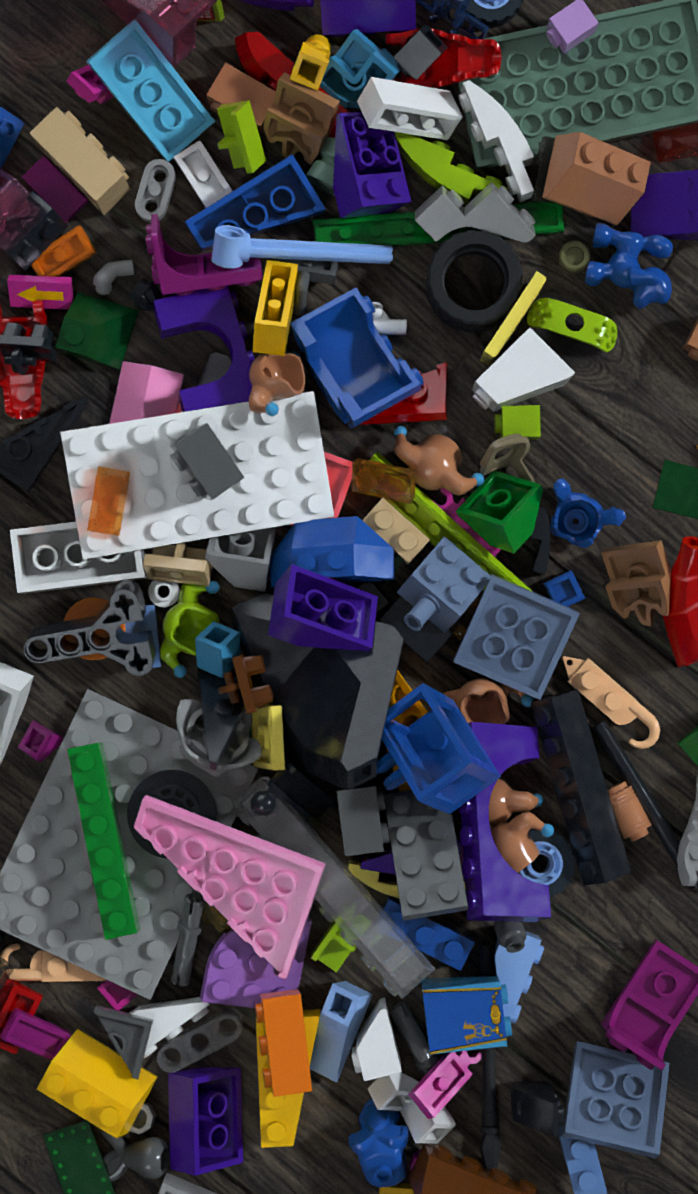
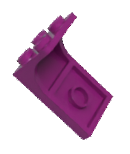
M151 214V224H146V244L148 254L152 255L153 265L151 269L154 285L160 284L162 295L172 293L188 295L193 293L194 290L206 288L210 291H217L225 288L226 285L239 284L240 286H250L259 280H263L261 258L250 257L248 262H243V265L238 268H224L211 261L212 252L188 255L174 250L168 245L162 235L158 214Z
M655 939L601 1022L606 1031L605 1036L610 1039L609 1042L623 1052L630 1049L631 1053L637 1057L636 1060L648 1069L653 1070L656 1066L663 1070L666 1066L663 1056L667 1044L698 995V966Z

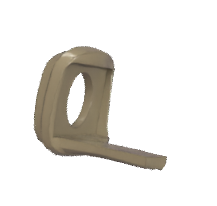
M512 434L494 441L480 461V473L485 476L495 470L512 465L519 478L535 482L522 461L530 449L529 439L521 434ZM512 448L506 455L495 459L496 453L500 450Z

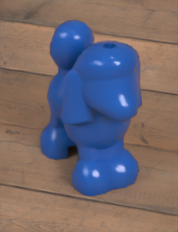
M597 223L593 247L607 248L613 245L616 247V252L607 263L589 261L585 284L597 286L604 280H611L613 284L619 287L630 288L633 290L632 302L639 309L645 308L650 303L666 304L670 300L672 293L670 278L660 268L649 267L641 269L637 259L641 251H647L657 258L665 259L670 257L673 251L672 242L661 235L643 237L637 232H620L606 224Z

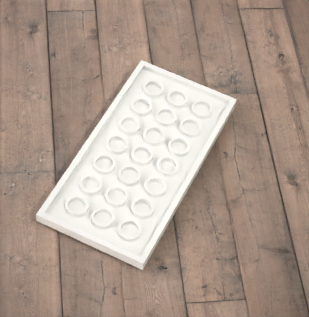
M314 391L301 393L287 399L270 401L278 405L279 411L275 416H270L266 413H255L250 410L249 402L60 432L82 559L334 517ZM205 423H208L245 477L213 500H207L205 496L199 498L188 483L193 478L186 469L180 471L170 457L174 453L170 446Z

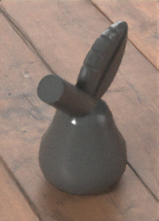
M102 1132L103 1136L115 1149L103 1157V1162L111 1182L119 1179L127 1168L137 1172L146 1179H158L166 1172L170 1161V1150L162 1138L148 1137L127 1145L122 1137L116 1139L107 1132Z

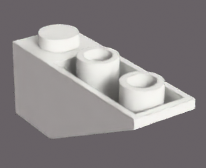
M200 997L139 1005L130 1011V1014L154 1019L144 1058L157 1049L155 1044L166 1037L169 1041L183 1031L181 1025L189 1019L196 1022L209 1012L207 1007L210 1003L202 1002Z

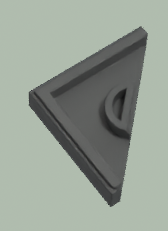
M96 1005L94 1013L98 1016L115 1049L132 1073V1077L138 1079L154 1019Z

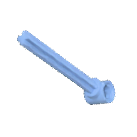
M222 225L215 229L211 261L224 268H238L243 265V262H248L250 257L390 264V261H393V247L391 245L250 238V234L239 227Z

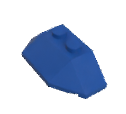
M358 516L314 519L294 523L272 553L270 563L271 588H275V583L291 564L341 583L395 580L394 548Z

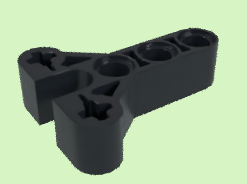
M122 580L117 583L111 599L96 616L35 627L30 632L24 645L26 658L34 663H46L100 653L125 665L127 671L135 676L147 674L151 671L156 656L152 631L126 633L120 627L122 624L142 621L144 619L146 606L140 585L132 580ZM126 598L131 599L130 605L129 602L126 601ZM104 629L110 636L106 638L99 637L95 630ZM67 634L73 635L79 642L70 643L65 640L64 636ZM41 640L48 648L40 649L34 645L33 641Z

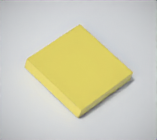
M266 704L259 707L258 711L251 713L252 738H255L262 748V756L253 762V766L273 771L285 770L282 706Z

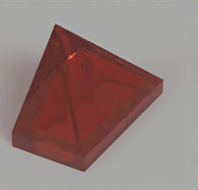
M698 123L652 133L658 163L698 156Z

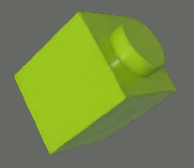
M540 405L502 406L500 414L494 415L495 433H500V438L512 434H521L529 440H538L541 437Z

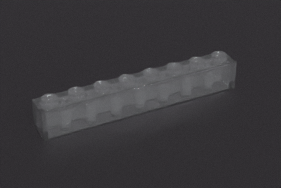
M260 777L233 802L238 809L236 811L237 816L247 826L251 824L259 833L257 835L258 838L326 863L315 895V899L321 905L319 907L320 912L328 921H335L342 929L340 932L342 938L350 946L356 945L363 953L361 958L366 966L372 971L377 970L385 979L383 984L393 996L399 995L401 999L404 998L436 969L299 812L280 797L276 799V808L270 815L259 816L253 812L251 808L253 795L259 791H267L270 788L267 783L270 778Z

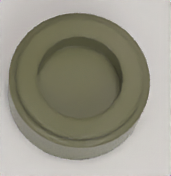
M580 241L565 243L558 254L560 267L565 272L571 274L583 271L590 261L589 249Z

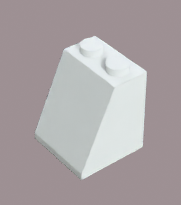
M529 328L475 381L472 387V391L475 394L472 397L484 410L489 407L494 412L502 406H510L562 387L571 379L575 372Z

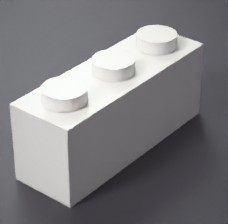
M371 77L357 100L369 128L448 140L462 119L461 112L451 92L437 88Z

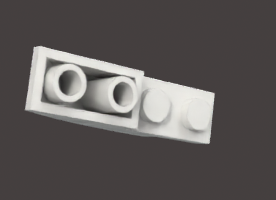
M469 80L463 82L459 101L465 113L470 112L474 123L470 124L476 142L481 141L484 149L497 145L494 148L495 157L500 167L505 165L509 177H506V183L511 195L516 194L519 202L530 199L534 189L525 167L531 165L534 155L527 140L508 112L492 96Z

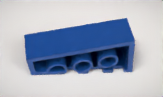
M292 154L186 220L185 226L201 252L213 249L215 229L219 226H236L245 230L252 237L324 214L326 208Z

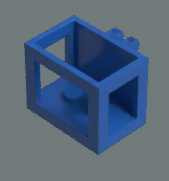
M422 683L388 709L382 740L389 752L377 761V774L384 773L395 765L399 769L383 781V785L387 790L396 789L407 781L419 802L451 814L501 777L453 699ZM420 699L426 701L432 709L409 727L393 720Z

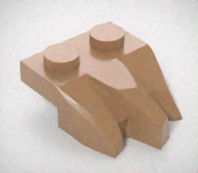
M284 72L278 79L274 101L267 110L263 129L268 142H282V155L285 158L292 154L294 156L296 152H301L304 160L311 165L333 128L340 101L320 90L317 91L290 80L291 75Z
M662 541L606 547L601 554L610 578V582L605 587L612 608L624 619L628 618L631 611L634 610L640 623L650 627L654 622L655 609L660 615L668 616L671 593V568Z

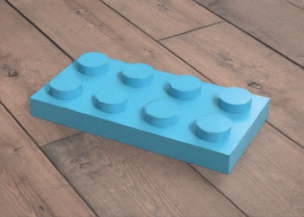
M137 20L131 21L86 61L164 160L168 162L215 122Z

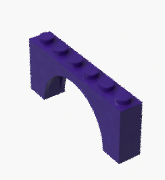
M481 722L468 723L500 776L510 766L524 765L539 758L537 727ZM496 780L458 808L461 813L460 842L463 846L462 874L465 878V893L468 910H466L467 920L537 922L551 918L549 885L530 881L513 870L504 860L493 840L489 825V801L494 785L497 782Z

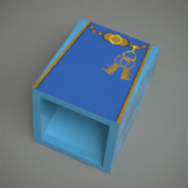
M498 976L421 979L430 1055L507 1046L506 1036H512L510 1016L504 1017L503 1004H508V993L506 984L500 985Z

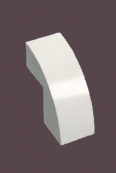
M403 1073L377 1078L368 1088L377 1110L400 1111L415 1143L437 1144L456 1126L454 1119L445 1106L435 1118L427 1119L408 1095L419 1083L415 1079Z

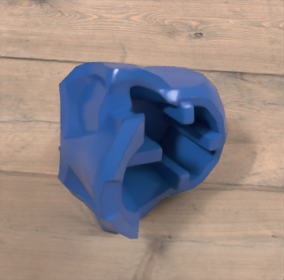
M370 1099L364 1104L359 1115L358 1124L361 1130L352 1133L348 1137L349 1146L358 1155L361 1168L368 1183L379 1188L394 1186L402 1182L406 1177L407 1163L404 1148L410 1136L407 1126L397 1125L400 1118L398 1111L377 1110L373 1099Z

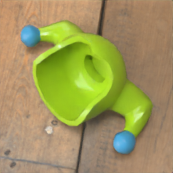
M210 581L209 586L183 584L180 589L178 604L170 608L164 617L163 633L165 638L161 645L160 658L173 669L174 675L178 678L184 677L187 673L186 667L180 665L177 659L178 653L182 651L196 656L195 638L213 621L219 623L218 615L198 602L199 594L205 591L211 594L219 591L220 586L217 581Z

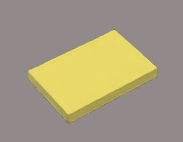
M536 271L484 350L480 359L481 362L488 366L493 364L546 282L544 275Z

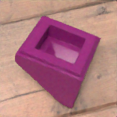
M32 720L17 748L36 761L42 762L61 745L64 737Z

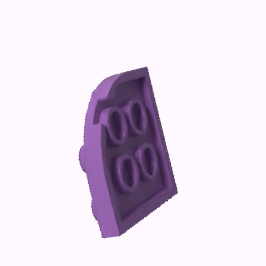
M308 917L286 980L278 976L279 972L264 957L260 958L252 945L245 942L233 929L227 934L224 933L218 939L209 955L200 994L201 1001L255 1008V1004L260 1003L259 994L299 989L312 920Z

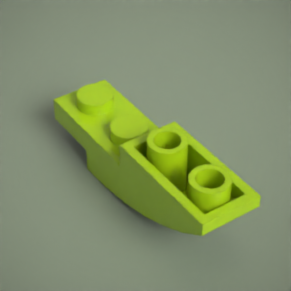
M395 132L399 152L411 168L435 189L438 190L442 185L448 192L453 189L463 199L464 205L469 203L472 195L477 196L491 182L498 189L503 186L501 180L492 176L480 177L474 174L475 171L466 165H451L455 152L450 151V147L447 144L436 140L431 143L421 139V136Z

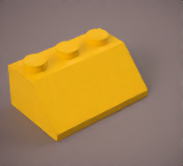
M77 1029L51 1061L36 1090L118 1139L129 1132L158 1077L142 1067L139 1078L134 1079L118 1052Z

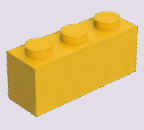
M267 260L254 322L253 352L285 356L294 306L298 264Z

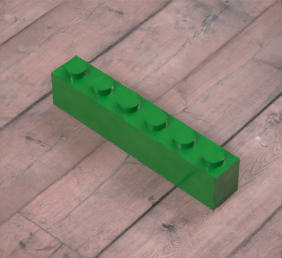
M103 742L69 748L67 751L105 940L136 934L140 931V925Z

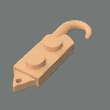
M562 656L569 678L567 682L573 688L578 689L581 695L612 722L618 725H626L637 717L649 728L648 738L644 741L630 739L629 744L638 749H646L656 743L660 735V726L653 714L589 658L582 660ZM567 660L572 661L570 666L567 665Z
M18 943L7 946L0 954V970L4 976L14 981L69 982L106 980L42 949L33 955L30 968L15 969L9 965L8 957L10 953L20 949V944Z

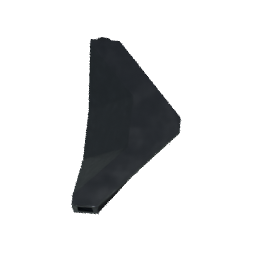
M263 593L232 607L233 629L240 632V649L245 657L262 655L266 672L252 675L253 680L256 681V687L270 684L274 700L268 704L282 706L284 753L296 767H299L300 770L345 790H350L376 777L377 758L404 643L403 637L392 625L375 621L373 647L370 651L303 647L268 636L274 595Z

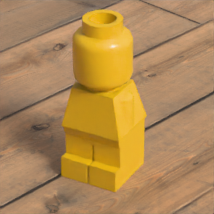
M318 34L312 35L306 42L302 43L290 80L318 91L332 50L331 43L326 37Z

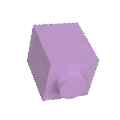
M575 0L549 18L546 35L550 43L555 48L560 47L565 54L594 34L599 22L583 0Z

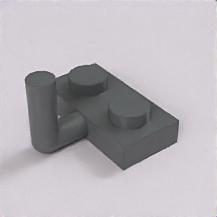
M275 259V261L298 264L293 309L294 314L297 316H302L306 313L309 281L335 285L339 262Z

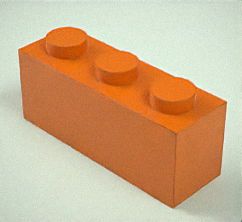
M298 989L259 994L260 1003L255 1004L257 1024L263 1023L264 1035L259 1036L261 1056L267 1055L268 1068L262 1069L265 1088L271 1089L273 1097L311 1092L312 1084L301 993Z

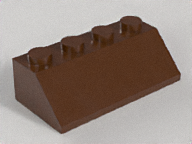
M427 1144L423 1145L408 1177L414 1194H539L537 1187L529 1181L521 1179L517 1182L512 1180L508 1174L500 1169L492 1168L490 1171L481 1167V1164L473 1158L464 1156L461 1159L452 1155L449 1149L437 1144L434 1147Z

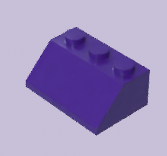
M320 0L322 35L342 37L350 34L355 29H358L364 35H373L384 31L402 33L416 29L415 0Z
M190 1068L168 1073L170 1169L196 1176L243 1163L241 1068Z

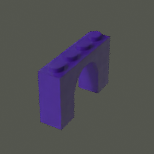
M228 285L217 291H210L207 288L199 289L188 295H174L154 300L153 312L161 339L191 331H207L222 339L230 352L231 366L220 379L179 391L178 400L182 412L249 402L252 389L249 371L255 359L252 351L246 350L244 340L247 339L245 324L243 321L238 322L235 310H239L238 300L234 291L229 292Z

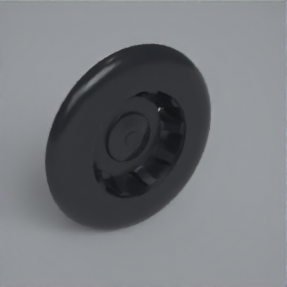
M163 770L145 778L133 791L127 808L128 826L135 841L148 853L165 859L168 858L163 853L160 855L153 848L152 843L148 839H144L134 828L142 799L146 795L150 797L157 795L161 801L190 812H196L200 816L216 821L215 802L207 786L196 776L181 770ZM171 789L170 795L163 796V790ZM177 790L185 793V796L183 798L176 796ZM189 798L193 801L194 807L190 808L186 801Z

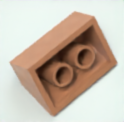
M582 132L556 135L542 198L615 226L619 224L644 194L651 162Z

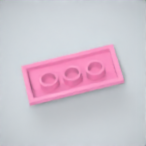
M123 361L109 424L176 413L179 402L178 395L182 388L184 374L152 365Z

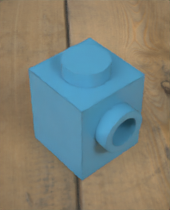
M213 621L195 638L197 667L224 678L223 673L230 672L234 668L232 658L241 655L240 632Z

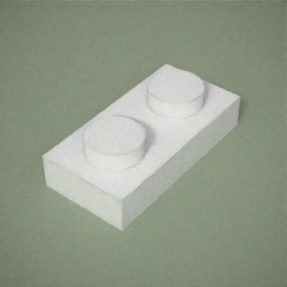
M200 140L174 156L176 163L205 208L233 192Z

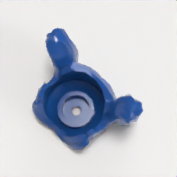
M563 478L557 479L556 483L553 484V491L558 504L554 515L550 519V533L556 537L566 539L575 546L588 548L593 544V540L604 525L620 526L627 517L625 512L619 508L612 506L610 509H604L598 501L586 494L571 492L570 484ZM573 519H578V524H573Z

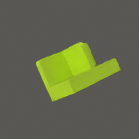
M250 100L221 104L217 111L225 137L217 143L218 149L228 148L234 169L245 167L247 174L254 173L266 161Z
M347 901L312 950L310 958L315 962L318 959L337 973L351 951L354 952L356 944L371 925L373 919Z

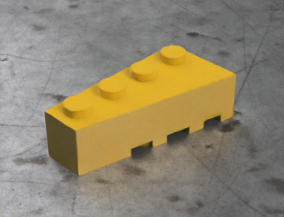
M320 1009L303 1010L309 1066L320 1017ZM256 1019L261 1148L290 1147L294 1145L304 1093L273 1097L271 1089L265 1088L262 1069L268 1068L267 1055L261 1056L259 1036L264 1035L263 1023L257 1024Z

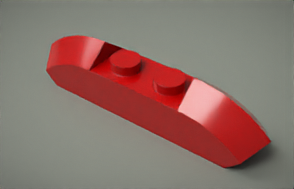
M246 32L235 37L236 50L240 62L247 74L260 83L267 80V87L276 91L278 79L283 73L292 74L294 63L260 32ZM319 86V89H318V90H320V91L324 92L325 94L329 95L324 89H322V88ZM339 104L337 114L349 113ZM336 118L328 137L335 138Z

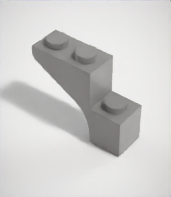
M492 182L465 207L462 206L464 204L463 199L453 189L448 192L442 185L415 210V221L436 242L448 232L461 227L478 228L520 242H529L536 236L533 226L535 220L525 209L519 211L512 204L514 201L512 195L503 186L498 189Z

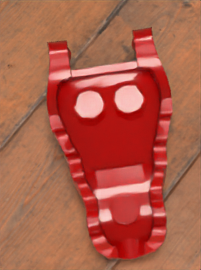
M430 28L448 48L417 80L412 76L407 77L401 72V78H394L392 81L439 89L472 78L495 76L501 68V48L493 39H470L462 35L448 34L441 30ZM420 29L386 34V45L401 46L402 49Z
M43 300L33 301L34 316L2 317L0 304V335L3 334L7 322L22 325L27 330L26 337L31 336L35 324L49 327ZM0 349V386L3 389L6 414L16 419L36 417L41 410V386L46 361L37 360L36 365L29 366L25 374H15L11 365L5 364Z

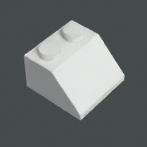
M386 998L378 1000L356 1037V1047H352V1060L355 1072H362L364 1081L402 1072L399 1051Z

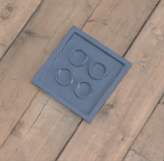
M491 574L453 658V662L541 700L580 613Z
M577 1041L574 1046L562 1136L656 1159L660 1155L670 1063L664 1062L666 1066L663 1070L656 1066L653 1070H650L636 1060L637 1057L633 1054Z

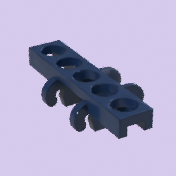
M416 0L420 5L435 14L430 16V22L435 23L441 16L452 24V27L455 29L451 30L449 34L461 32L470 39H484L489 30L488 26L465 11L469 7V0H434L432 4H429L426 0ZM452 8L456 9L454 20L450 18L449 14ZM465 20L470 23L467 29L463 27ZM474 26L482 31L479 37L473 32Z

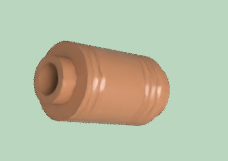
M623 781L607 789L623 839L630 837L633 842L649 834L647 828L652 824L649 822L632 786H628L626 781Z

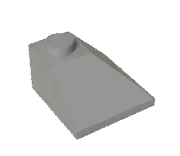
M277 526L212 537L209 539L205 559L234 587L266 592Z

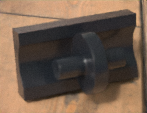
M7 322L3 334L0 335V349L5 364H10L15 374H25L29 366L36 365L37 360L55 362L57 352L51 346L53 332L48 326L35 324L31 336L26 337L27 330L22 325Z

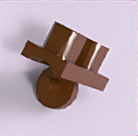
M244 654L233 657L232 660L238 682L235 683L232 671L223 673L226 685L219 687L218 692L219 694L228 692L231 704L240 702L237 691L240 689L246 713L256 712L259 710V707L274 700L270 684L253 688L250 676L266 672L262 655L245 657Z

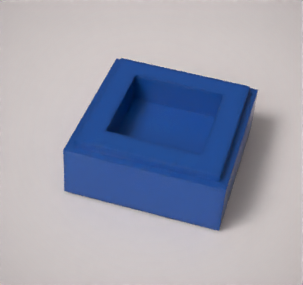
M572 570L543 583L549 599L568 607L585 599Z

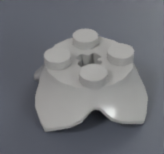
M194 699L180 700L176 715L177 729L182 741L180 753L188 758L196 767L207 771L212 776H221L224 771L245 767L262 756L260 743L255 738L249 737L252 714H247L245 710L216 771L210 769L206 753V737L203 728L201 702Z

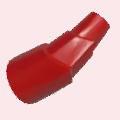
M693 536L682 539L677 559L671 568L668 616L662 615L678 668L698 662V537Z

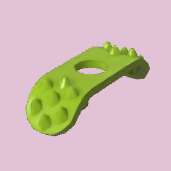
M540 298L532 304L527 314V323L532 328L548 330L595 346L603 352L611 351L616 343L617 326L614 321L603 315L559 300ZM577 314L583 319L582 329L571 331L567 328L565 321L569 315Z

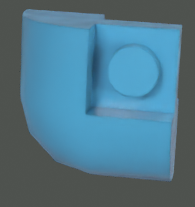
M355 29L350 33L338 52L329 58L320 87L331 97L339 100V104L343 107L360 109L357 100L369 79L375 77L393 80L400 69L395 58L385 48L380 50L364 34Z

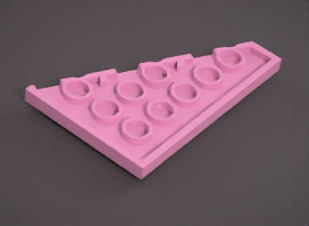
M146 795L142 799L134 828L144 839H148L152 843L153 848L160 855L163 853L176 866L178 874L194 890L200 892L203 899L210 906L214 905L228 920L227 924L245 942L252 945L260 958L264 957L279 972L278 976L286 980L326 863Z

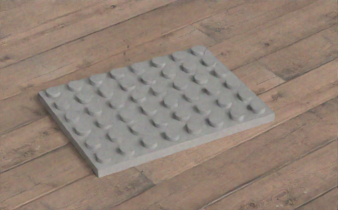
M87 689L1 869L0 930L151 1000L178 942L179 931L177 925L183 915L184 898L187 894L195 893L197 894L195 902H197L200 892L194 890L178 874V869L169 859L160 858L148 853L135 841L127 821V808L130 797L135 788L145 778L163 770L185 771L199 778L211 792L216 807V822L232 827L259 768L249 764L245 767L224 771L221 776H212L207 771L196 767L188 758L180 753L182 741L177 730ZM103 742L140 925V931L136 934L105 940L67 751L69 748ZM171 789L163 790V796L170 795ZM177 790L176 796L183 798L185 793ZM191 798L186 801L190 808L195 806Z

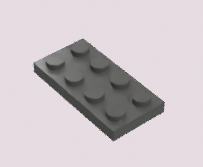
M412 790L384 794L403 921L468 910L452 813L447 814L419 802Z

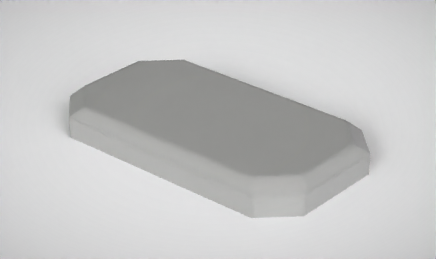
M218 352L210 354L198 386L220 379L231 366L230 358Z

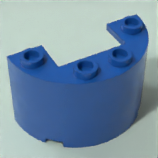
M357 288L346 292L290 323L301 353L305 352L306 361L308 362L307 367L318 387L342 422L346 424L351 421L348 423L351 429L416 394L424 384L420 373L415 367L411 369L405 359H395L391 353L393 348L385 334L380 336L374 327L373 313H375L373 303L367 295L362 297Z

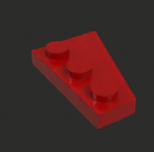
M447 362L436 365V370L421 374L418 371L424 382L419 392L360 425L447 420Z

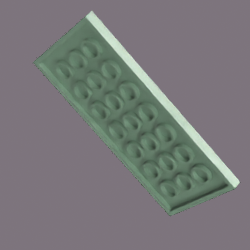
M664 0L594 15L599 22L595 33L565 54L560 47L555 48L550 43L546 35L548 31L546 29L547 25L485 38L495 40L501 48L502 62L500 71L495 76L472 78L469 81L486 91L508 112L527 140L534 158L552 154L556 135L582 132L607 143L697 124V0ZM463 82L457 83L459 93L462 94L461 90ZM464 112L476 170L499 166L494 153V148L497 145L484 149L481 141L476 142L470 124L474 123L470 112Z

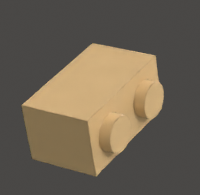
M384 498L363 519L371 529L394 548V553L403 558V561L407 564L430 541L425 534Z

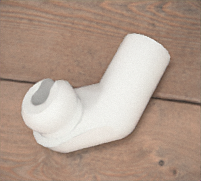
M372 302L375 308V313H373L374 327L379 334L406 335L407 319H390L384 312L381 303Z

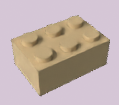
M56 107L30 132V135L47 158L105 215L131 190L126 181L129 178L125 172L126 169L114 156H111L109 159L106 157L107 154L102 149L103 145L91 133L87 137L85 136L86 132L82 129L81 123L70 111L64 114Z

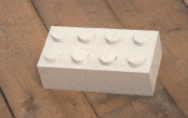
M76 522L10 530L17 593L29 594L117 583L122 580L147 579L143 568L144 549L82 559Z

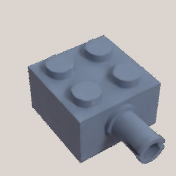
M444 536L397 591L399 595L413 606L412 610L404 617L405 624L410 629L419 631L429 619L442 632L446 633L484 589L490 575Z

